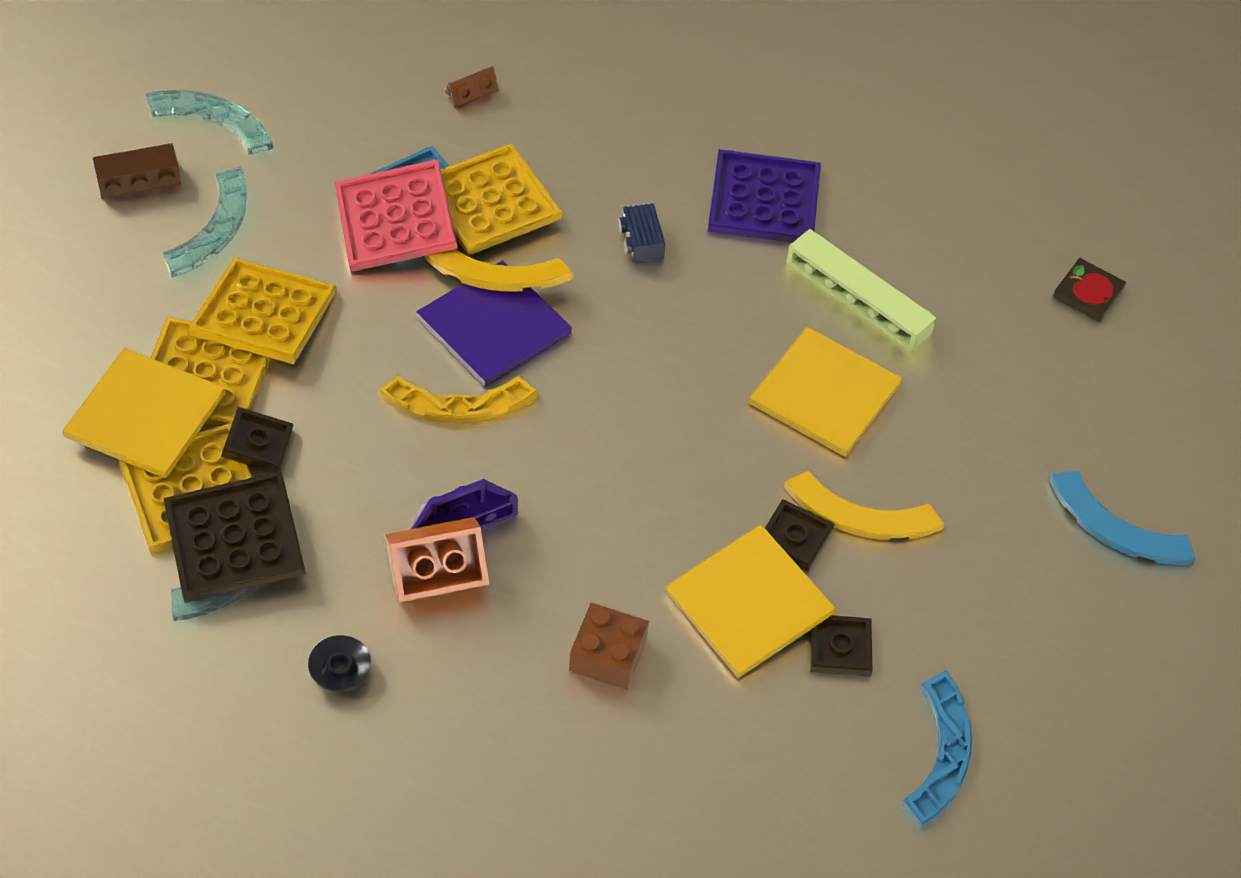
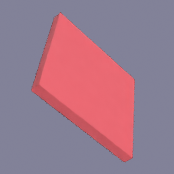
M439 159L335 182L351 272L457 249Z

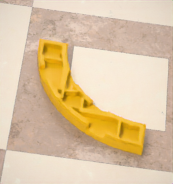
M457 249L425 256V259L444 275L448 276L450 274L459 278L461 283L488 290L523 291L522 288L536 286L544 289L573 280V272L559 257L532 265L503 266L475 260L459 252Z
M399 375L378 390L379 398L404 413L429 421L455 424L476 423L503 417L525 407L539 396V391L519 375L502 386L488 390V393L478 396H471L470 394H446V396L431 394L429 390L418 387Z
M810 471L784 481L783 487L802 508L834 523V528L856 536L878 540L904 537L915 539L942 531L945 525L929 503L903 510L872 509L851 503L832 493Z

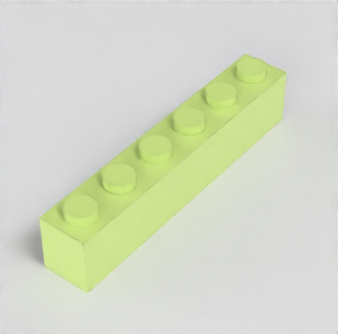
M809 229L789 246L786 264L910 352H913L932 335L936 316L911 300L906 294L891 286L886 280L881 279L868 270L866 266L848 256L843 250L835 247L823 236Z

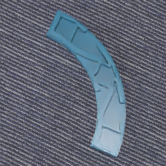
M1079 471L1051 473L1049 480L1062 506L1071 512L1077 519V523L1084 530L1105 545L1134 558L1140 556L1155 560V563L1169 565H1192L1194 563L1195 556L1187 534H1161L1133 526L1110 513L1094 498L1083 482Z
M946 670L925 681L920 687L934 713L939 738L938 754L932 772L923 784L906 797L901 804L920 830L933 822L952 802L961 787L971 756V724L964 707L965 702L957 685Z

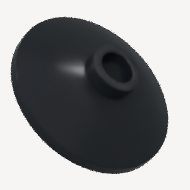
M345 635L332 636L322 640L313 648L308 659V670L313 681L321 688L333 692H344L356 688L364 682L371 669V656L367 647L358 639ZM339 666H343L346 668L341 671L335 670Z

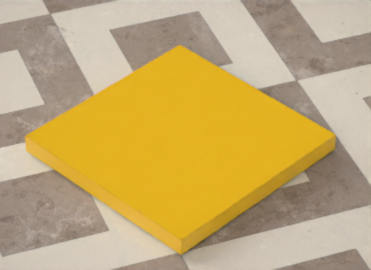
M512 143L441 169L455 238L468 256L563 218L561 209Z
M234 257L188 326V335L294 364L335 296L336 285Z
M167 317L150 358L225 387L226 394L205 423L216 426L232 423L237 407L252 411L271 358L188 335V326L192 321Z
M806 327L751 395L749 404L846 458L900 386L902 377Z
M123 348L62 430V433L67 439L167 479L226 394L225 387Z
M232 423L199 432L167 479L118 459L150 554L173 548L163 498L252 478L247 464L221 457Z
M761 524L665 586V592L738 679L835 613V607Z

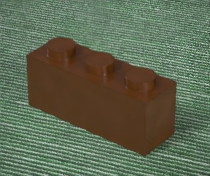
M173 143L92 157L101 198L181 184Z

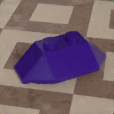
M482 479L467 486H460L454 491L441 496L432 497L422 503L410 529L475 517L481 529H484L518 515V497L515 493Z

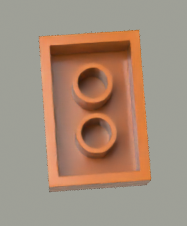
M475 517L385 534L394 592L399 602L489 585L481 527Z

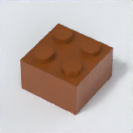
M591 602L570 651L569 671L627 690L647 640L649 621Z

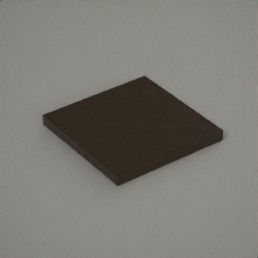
M282 471L163 498L185 603L306 574Z

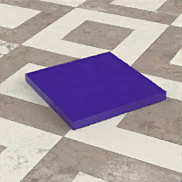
M719 149L707 232L793 243L807 230L811 229L814 231L821 162Z
M503 260L495 264L509 266ZM463 283L416 311V318L484 387L572 332V327L531 287L522 288L523 291H496L477 288Z

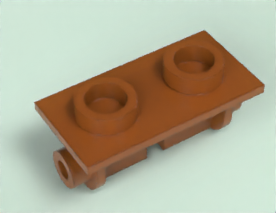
M491 66L448 83L447 87L444 88V93L447 97L451 96L453 107L455 108L499 90L494 67Z

